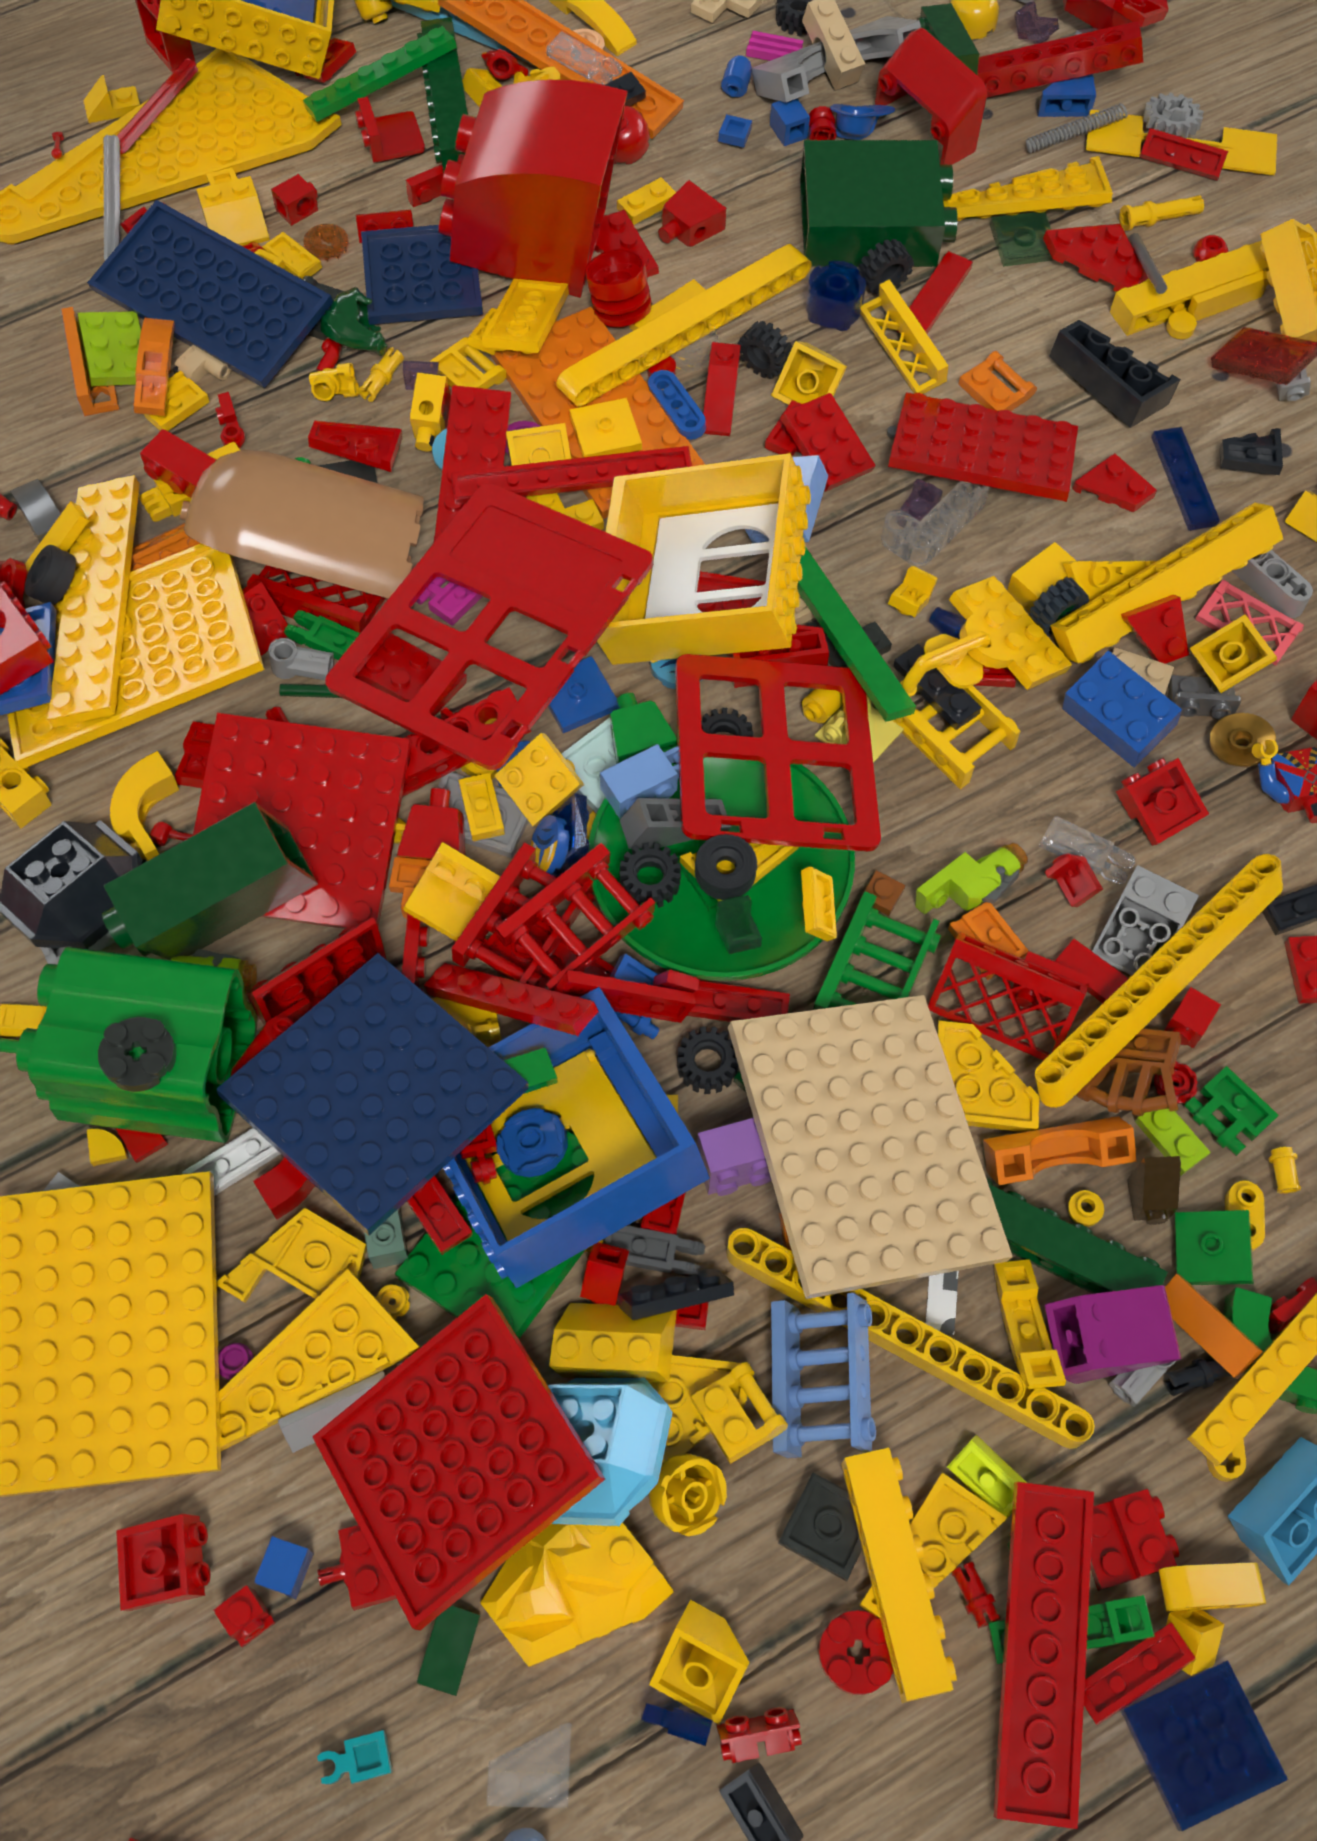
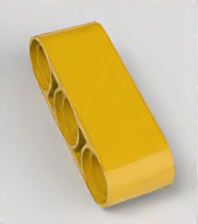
M1256 1562L1184 1565L1159 1569L1166 1611L1244 1608L1267 1604L1259 1565Z

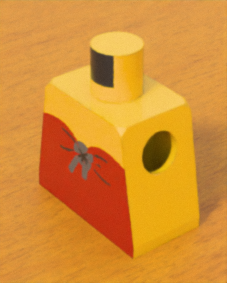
M417 373L410 422L414 438L416 439L415 447L421 451H431L437 435L447 429L451 401L447 376Z

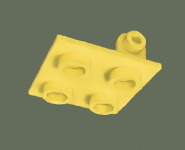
M866 694L874 763L904 729L892 720L885 722L879 711L871 706V700ZM843 706L815 734V737L823 743L847 744Z

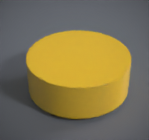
M1176 311L1169 316L1166 330L1173 338L1180 340L1188 339L1194 334L1197 320L1189 312Z

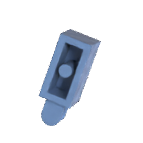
M657 744L600 772V789L619 819L623 817L638 798L668 799L677 791L679 778L678 746L663 753Z

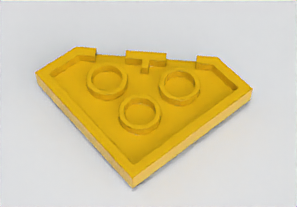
M939 1020L937 1034L968 1126L1018 1132L1038 1130L1039 1095L1031 1086L1027 1087L1014 1073L1015 1069L997 1050L994 1051L981 1037L982 1033L973 1024Z
M672 1355L669 1383L649 1382L673 1412L662 1463L672 1456L687 1453L711 1433L693 1405L691 1395L726 1376L741 1363ZM740 1385L732 1390L741 1407L746 1404L747 1395Z

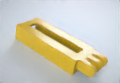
M232 442L207 455L217 460L221 456L240 451L235 442ZM160 479L154 480L155 488L139 496L140 502L144 505L146 511L150 513L149 515L154 522H158L171 515L174 517L180 515L183 502L191 501V498L183 493L176 494L168 484Z

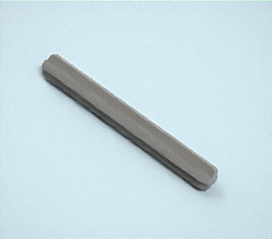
M105 135L103 138L104 260L120 244V142L116 135Z

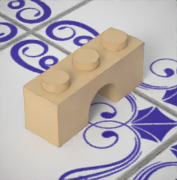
M813 0L808 2L802 22L812 43L815 44L820 41L823 43L826 53L824 68L834 89L837 90L858 82L865 62L836 1Z

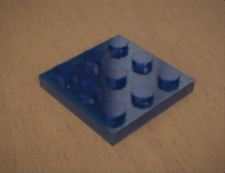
M1228 1660L1120 1710L1178 1831H1184L1288 1780Z

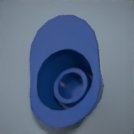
M834 104L830 106V109L836 112L837 136L852 140H861L868 137L873 132L879 116L891 114L895 111L894 107L886 105L852 106Z

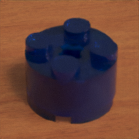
M835 260L829 261L827 266L820 268L819 265L813 269L809 276L806 310L810 322L827 328H836L839 331H847L859 319L861 315L860 308L864 301L866 280L859 274L860 270L856 266L845 261Z

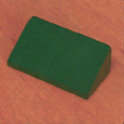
M451 1605L436 1617L417 1678L418 1685L457 1696L480 1615Z

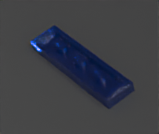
M1182 427L1154 431L1152 441L1188 530L1215 527L1220 519Z

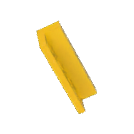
M890 279L879 285V297L861 305L859 312L913 393L924 394L947 382L948 364ZM882 306L887 313L885 320L872 317L870 311ZM886 329L899 330L901 333L900 341L887 339L885 336ZM901 349L915 354L914 363L903 361L899 357ZM915 372L928 373L931 380L919 386L914 379Z

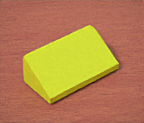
M977 1435L947 1466L976 1496L1007 1518L1012 1514L1014 1482L1027 1483Z

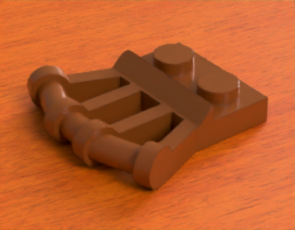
M1142 1029L1077 1093L1078 1098L1086 1102L1092 1100L1108 1108V1112L1113 1113L1125 1110L1132 1111L1133 1115L1143 1116L1146 1112L1169 1109L1170 1112L1178 1111L1172 1075L1174 1074V1066L1181 1044L1180 1032ZM1111 1070H1116L1109 1093L1097 1088ZM1129 1072L1140 1073L1134 1097L1122 1096ZM1153 1074L1162 1075L1166 1095L1147 1098Z

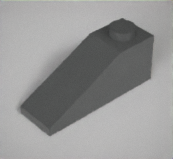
M638 798L620 819L629 849L636 845L639 849H643V843L649 842V848L654 849V843H659L660 848L694 840L687 837L681 829L680 799ZM705 799L707 813L727 816L722 799ZM721 825V831H729L732 828L731 825Z

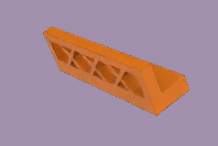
M73 307L62 308L76 394L84 416L119 410L115 385L108 387L91 386L77 316ZM101 392L110 396V401L94 403V399Z
M185 523L134 546L130 572L200 543L186 535L184 531Z

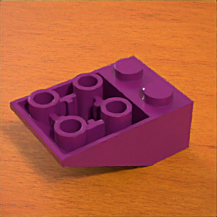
M1164 1285L1081 1295L1045 1304L1054 1350L1057 1349L1065 1379L1069 1382L1079 1384L1182 1360Z

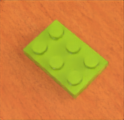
M134 311L78 313V325L91 386L136 385L135 372L141 334L137 313Z

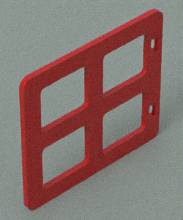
M684 654L677 659L675 677L681 829L687 837L697 840H708L717 835L728 834L738 836L746 842L753 844L865 852L874 851L881 841L867 697L866 692L850 668ZM700 680L756 684L759 688L762 737L705 733L702 730ZM784 687L839 691L843 698L847 744L791 740L788 737ZM703 758L751 760L763 763L767 818L722 816L707 813L705 808ZM803 764L848 769L850 772L855 824L845 825L796 820L793 809L790 765ZM721 825L739 826L740 832L721 831ZM824 832L841 833L842 840L823 838Z

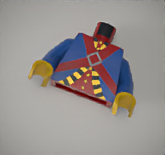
M1274 740L1265 741L1266 752L1263 750L1262 743H1256L1252 747V754L1256 758L1261 759L1258 769L1263 792L1277 803H1280L1284 811L1291 813L1305 810L1309 822L1317 823V747L1277 754L1278 745Z

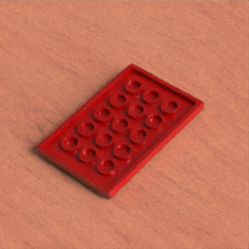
M906 392L888 467L1067 502L1070 492L1078 426L1072 425L1067 421H1051L1036 415H1020L1009 410L997 411L985 408L979 404L969 405L958 403L948 398L938 399L927 397L922 393L912 394Z

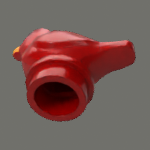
M503 49L490 50L481 54L491 74L497 79L512 78L517 72H522L524 76H528V69L520 65L514 56Z

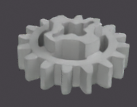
M1160 93L1158 98L1152 96L1150 102L1146 103L1143 121L1147 122V128H1154L1169 134L1188 138L1189 134L1195 135L1196 131L1200 129L1204 111L1199 110L1200 104H1192L1193 99H1188L1183 94L1174 97L1173 93H1169L1166 96Z

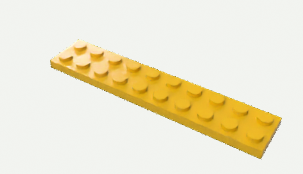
M135 475L78 488L76 504L81 507L89 519V523L70 547V554L76 559V568L63 598L52 680V697L49 703L47 718L53 728L115 715L140 486Z

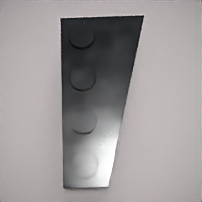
M1077 320L1059 330L1049 357L1128 427L1132 428L1169 405L1179 385L1180 378L1173 374L1170 377L1158 372L1159 366L1151 361L1147 364L1132 356L1134 351L1125 346L1112 345L1110 337L1081 320Z

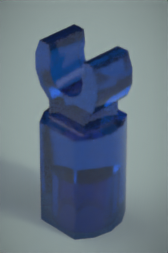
M646 1703L641 1721L668 1729V1735L704 1747L706 1746L713 1721L675 1707L672 1712Z

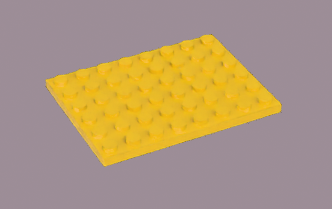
M200 543L130 572L115 715L53 728L47 720L49 703L7 714L14 758L17 765L24 769L265 670L233 556ZM63 600L53 605L56 609L55 658Z
M207 1171L0 1196V1497L221 1471L214 1174Z

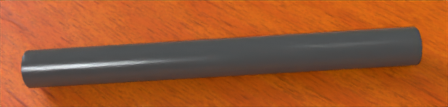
M1138 233L1131 234L1129 241L1158 294L1165 293L1167 285Z

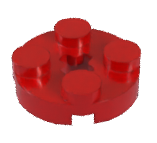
M859 1610L845 1612L833 1619L821 1635L818 1646V1658L821 1669L841 1691L852 1695H865L873 1693L890 1680L894 1671L881 1620L874 1614ZM855 1641L862 1642V1647L869 1651V1656L863 1657L862 1664H855L854 1657L847 1655V1648L854 1647Z

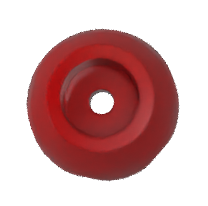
M1217 235L1202 237L1196 242L1193 249L1196 262H1202L1216 257L1220 253L1229 252L1226 242Z
M1175 1062L1172 1081L1178 1083V1086H1174L1177 1104H1183L1196 1095L1198 1091L1197 1076L1186 1064ZM1155 1075L1154 1086L1159 1096L1166 1095L1162 1075Z

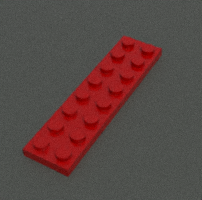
M1014 1482L993 1815L996 1819L1078 1829L1094 1491Z

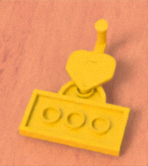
M992 576L953 592L949 601L966 619L959 633L960 639L947 634H940L927 640L924 645L925 654L916 660L900 684L909 697L916 693L917 685L924 674L937 668L951 685L965 689L981 681L984 665L996 669L1007 667L1020 683L1029 690L1066 673L1073 664L1044 633L1043 629L1033 621L1023 606L1013 598L1004 585L995 576Z

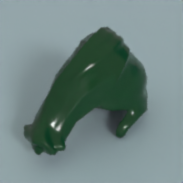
M357 287L339 293L334 298L330 309L326 310L325 314L321 317L320 329L323 334L337 343L350 348L375 352L380 357L385 354L387 348L385 338L379 332L381 327L369 325L367 305L372 303V299L366 298Z

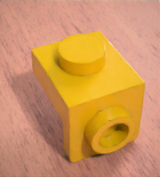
M910 566L903 583L891 594L888 605L895 607L901 614L916 617L928 604L936 585L937 577L915 566Z

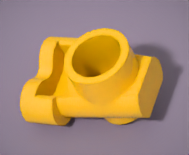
M352 363L337 364V368H325L322 371L312 372L309 375L312 394L318 400L329 401L333 398L334 394H343L345 398L359 396V384L355 379Z

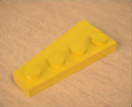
M944 1473L940 1474L910 1523L912 1534H918L922 1543L924 1558L919 1559L923 1575L928 1574L930 1576L933 1588L946 1578L1007 1519L1006 1516ZM871 1585L859 1606L880 1619Z

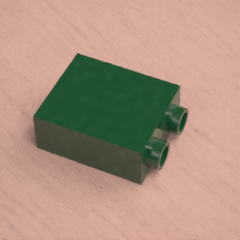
M804 140L800 172L803 254L812 262V267H859V264L863 263V256H869L867 252L870 249L874 251L876 244L880 243L883 245L884 240L891 242L892 239H896L897 242L900 241L913 258L914 267H937L942 243H954L957 234L956 207H944L943 200H950L952 196L953 166L951 164L939 163L938 141Z
M253 802L103 885L114 906L102 912V918L110 935L122 949L134 944L136 949L145 957L152 953L171 960L172 957L194 954L198 949H203L318 885V882L288 827L256 802Z

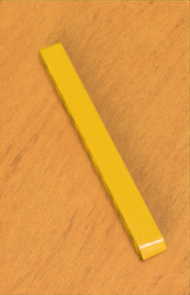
M787 244L568 367L559 375L556 382L557 388L577 407L584 406L800 282L808 275L812 262L792 244Z
M1262 854L1253 858L1036 1068L1035 1079L1039 1097L1045 1106L1057 1108L1068 1103L1282 892V868L1278 857L1271 854Z
M739 1228L729 1236L726 1254L729 1263L735 1268L816 1312L847 1309V1307L838 1308L832 1304L830 1297L835 1294L810 1299L805 1298L803 1288L798 1283L800 1277L794 1256L789 1249L748 1228ZM739 1242H745L752 1247L753 1251L748 1255H741L735 1251L734 1246ZM772 1259L779 1260L783 1263L785 1269L778 1273L771 1272L767 1268L766 1262ZM862 1289L836 1293L844 1295L846 1298L848 1293L857 1294L867 1301L872 1312L880 1316L882 1324L868 1326L869 1341L1063 1447L1069 1449L1077 1448L1092 1436L1095 1428L1094 1420L1081 1407L1045 1388L1027 1389L1020 1374ZM901 1329L908 1330L914 1337V1343H902L897 1338L896 1331ZM938 1347L944 1350L947 1355V1361H935L930 1355V1349ZM966 1365L976 1367L980 1372V1380L973 1381L968 1379L964 1374L963 1367ZM1000 1383L1008 1384L1014 1392V1398L1005 1399L1000 1396L997 1385ZM1032 1402H1040L1045 1405L1048 1412L1047 1418H1040L1033 1413ZM1066 1420L1076 1421L1080 1425L1082 1430L1081 1437L1072 1436L1067 1431Z

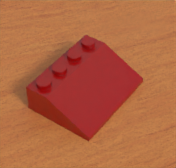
M372 917L356 926L345 928L334 940L327 944L316 946L310 952V955L298 962L287 964L279 974L271 979L262 980L255 984L246 996L249 1002L252 1003L255 1013L264 1026L270 1019L305 998L311 1001L308 1011L311 1010L377 953L387 960L377 922Z

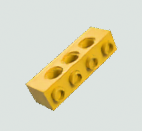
M0 738V808L22 829L52 806L46 795L50 790L40 777L36 775L32 778L27 773L30 771L28 767L21 769L17 765L15 758L8 754L10 749Z

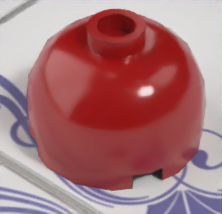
M625 105L614 164H617V162H625L626 165L632 164L641 159L648 150L649 127L641 112L634 107Z

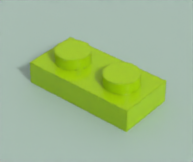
M1169 1109L1146 1112L1135 1120L1138 1127L1164 1157L1180 1156L1181 1176L1211 1153L1175 1111L1170 1112Z

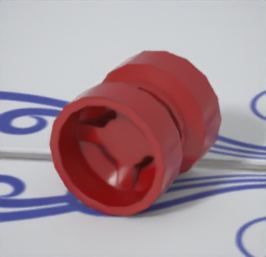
M819 106L811 110L809 113L810 140H835L834 111L826 106Z

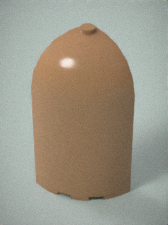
M243 449L221 456L202 472L192 494L191 501L183 502L180 519L185 520L184 531L186 535L215 550L389 599L411 572L413 563L410 562L412 556H409L408 553L410 546L416 547L420 531L419 520L423 512L424 499L416 494L271 452Z

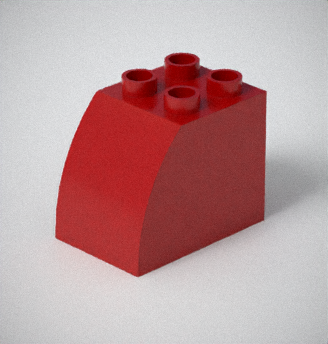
M549 79L505 85L484 93L477 118L463 114L459 124L455 149L464 152L465 155L460 154L457 162L448 160L443 175L441 196L447 198L442 208L438 232L439 234L451 237L450 261L511 279L568 284L569 295L581 298L586 281L585 270L587 264L592 260L607 206L628 91L597 83Z

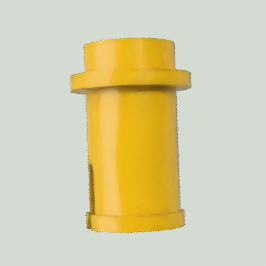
M1292 1147L1272 1149L1271 1156L1268 1158L1269 1162L1273 1163L1277 1193L1280 1194L1294 1193L1301 1190L1295 1160L1298 1156L1296 1153H1293Z

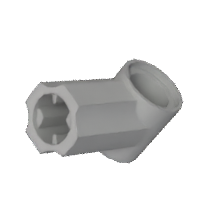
M287 638L276 639L269 646L271 669L278 678L290 679L297 675L325 680L326 675L333 668V653L297 647L292 640Z
M1176 1361L1118 1374L1109 1385L1113 1389L1114 1394L1123 1402L1135 1407Z

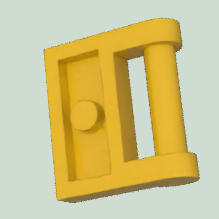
M468 337L462 338L430 361L431 370L437 375L447 376L448 385L451 388L452 385L488 389L494 384H501L506 379V370L500 365L496 366L478 349L468 346ZM468 356L469 358H471V359H472L477 365H479L486 373L483 374L479 369H477V368H476L471 362H469L465 357Z
M748 1362L737 1365L726 1376L691 1395L693 1405L730 1464L780 1435L788 1427L783 1416L776 1414L753 1378L754 1371ZM740 1385L765 1423L758 1429H755L732 1390Z

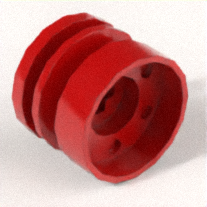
M614 249L599 254L587 264L585 274L594 313L604 325L610 327L632 325L644 319L650 313L652 300L643 256L636 251L628 249Z

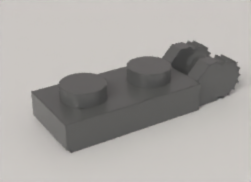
M625 1226L604 1238L603 1244L630 1250L626 1264L628 1266L669 1274L674 1272L689 1277L698 1275V1272L702 1269L701 1266L691 1262L674 1260L675 1251L678 1250L685 1254L701 1256L704 1254L706 1247L700 1242L678 1238V1235L632 1226Z

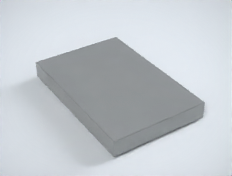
M454 772L443 776L437 788L451 791L449 808L459 809L464 815L465 843L512 858L529 821L505 789L494 786L505 835L472 841L458 779L467 777Z

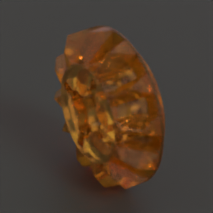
M320 224L314 226L305 234L303 243L305 249L318 259L324 258L328 262L329 258L339 259L340 253L347 252L349 240L343 228L334 224ZM321 239H322L324 242L328 243V244L331 243V246H327L326 244H322Z

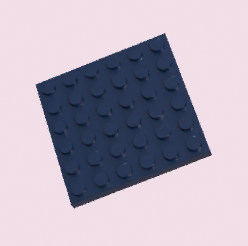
M377 953L216 1090L218 1095L369 1236L528 1090V1082Z

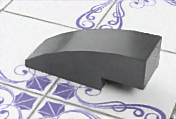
M36 479L10 492L35 537L41 542L61 514L44 486Z

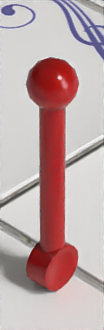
M62 132L52 133L55 146L51 151V155L57 160L62 157V151L60 150V141L64 140Z

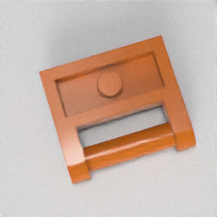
M998 351L992 352L985 361L960 376L958 383L960 387L983 407L997 411L1014 410L1029 400L1037 390V387L1031 381L1026 382L1003 361L1004 357ZM996 370L1018 391L1014 393L992 371Z

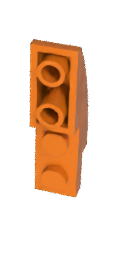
M144 318L136 362L134 413L165 416L175 325L172 320Z

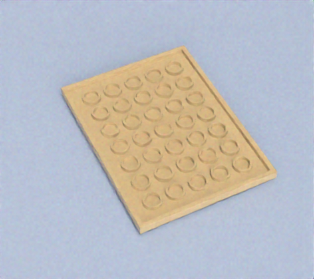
M924 995L731 1021L728 1031L806 1299L1007 1262L1013 1257Z

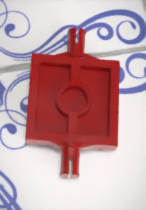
M356 1525L338 1530L341 1546L340 1564L317 1569L320 1586L343 1580L348 1587L353 1611L397 1599L360 1527Z

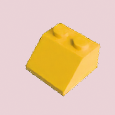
M251 176L196 189L202 213L209 229L240 246L253 241L257 244L270 241Z

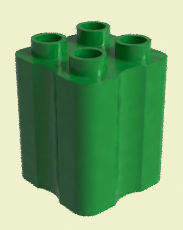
M66 947L63 950L58 965L46 964L43 967L38 980L37 998L39 1004L47 1007L37 1029L26 1028L22 1032L17 1046L16 1063L19 1071L28 1072L29 1079L36 1088L38 1099L49 1101V1108L57 1120L220 1143L228 1141L236 1111L218 1095L216 1089L230 1078L232 1068L255 1039L257 1031V1016L252 1003H248L246 1000L244 982L238 969ZM134 1017L157 1019L163 1023L174 1040L177 1052L174 1067L170 1073L167 1071L159 1079L160 1083L151 1089L132 1092L117 1087L115 1083L105 1076L98 1062V1049L100 1042L104 1038L105 1029L113 1023H119ZM136 1047L128 1055L132 1057L133 1061H139L140 1055L146 1054L147 1050Z

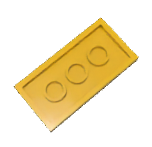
M513 279L481 336L482 347L493 348L496 351H521L524 354L539 353L569 295L568 284Z

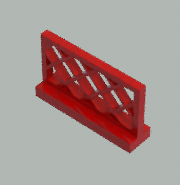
M268 565L264 567L259 575L252 574L247 581V585L255 580L261 581L281 614L294 619L296 612L302 610L317 617L320 615L358 633L364 630L386 599L374 594H366L363 591H359L361 596L345 599L343 592L355 589L341 585L338 586L334 583L333 586L317 589L315 583L323 580L308 576L290 579L288 576L290 571ZM282 574L285 581L275 582L270 580L269 577ZM310 584L312 591L303 592L295 589V587ZM337 594L340 601L331 602L322 597ZM365 604L367 608L364 613L350 609V607Z
M960 932L951 949L928 1008L929 1011L954 1022L973 1024L982 1034L1044 1061L1064 1042L1078 1009L1084 1000L1088 987ZM958 958L970 963L974 975L957 981L952 970L955 959ZM977 967L982 968L986 971L979 973ZM991 974L1002 977L1006 989L989 995L982 978ZM949 976L952 984L944 986ZM977 980L983 997L966 1003L959 986ZM1009 981H1012L1018 985L1011 987ZM954 988L961 1006L947 1009L938 1005L937 1001L940 994ZM1023 988L1033 990L1038 1003L1021 1009L1014 992ZM1009 994L1015 1011L998 1017L991 1000ZM1041 994L1049 997V999L1043 1001ZM986 1002L993 1019L983 1023L973 1020L969 1008ZM1055 1002L1071 1007L1067 1018L1054 1023L1046 1008L1047 1005ZM1041 1008L1048 1025L1030 1031L1023 1014ZM964 1011L965 1016H963V1015H961V1014H959V1013H957V1012ZM1018 1016L1025 1033L1014 1037L1005 1034L1000 1022ZM995 1024L997 1030H996V1029H993V1028H991V1027H989V1026ZM1063 1025L1058 1036L1055 1028ZM1050 1030L1055 1041L1051 1053L1037 1048L1032 1036ZM1027 1038L1029 1044H1028V1043H1025V1042H1023V1041H1021V1040Z

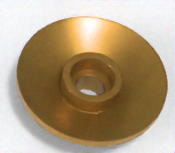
M1250 713L1227 715L1213 726L1210 733V746L1214 754L1225 763L1240 767L1253 766L1261 762V759L1256 758L1252 754V747L1256 743H1262L1263 750L1266 752L1265 741L1274 740L1276 742V734L1270 723L1262 717Z

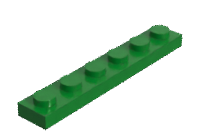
M443 26L434 28L428 34L417 40L407 42L404 47L383 55L381 59L370 65L360 67L355 73L336 80L334 84L322 90L313 92L303 100L305 108L315 121L318 122L356 102L357 98L365 97L457 48L455 39Z

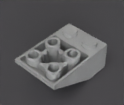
M1137 865L1092 952L1110 965L1133 975L1183 927L1199 895Z

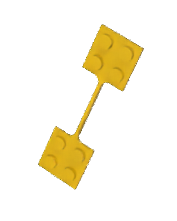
M1090 110L1089 115L1091 116L1095 112L1099 113L1100 110ZM1128 114L1126 119H1119V122H1111L1110 125L1107 124V126L1104 125L1099 127V129L1091 130V132L1088 131L1086 150L1140 157L1141 143L1146 140L1148 134L1144 133L1142 129L1144 116ZM1224 127L1221 143L1186 138L1227 150L1228 154L1222 169L1275 176L1277 134Z

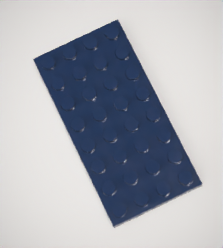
M157 199L87 282L91 290L128 311H134L142 319L153 318L174 321L173 337L189 346L194 345L227 364L229 369L264 389L333 302L330 294Z

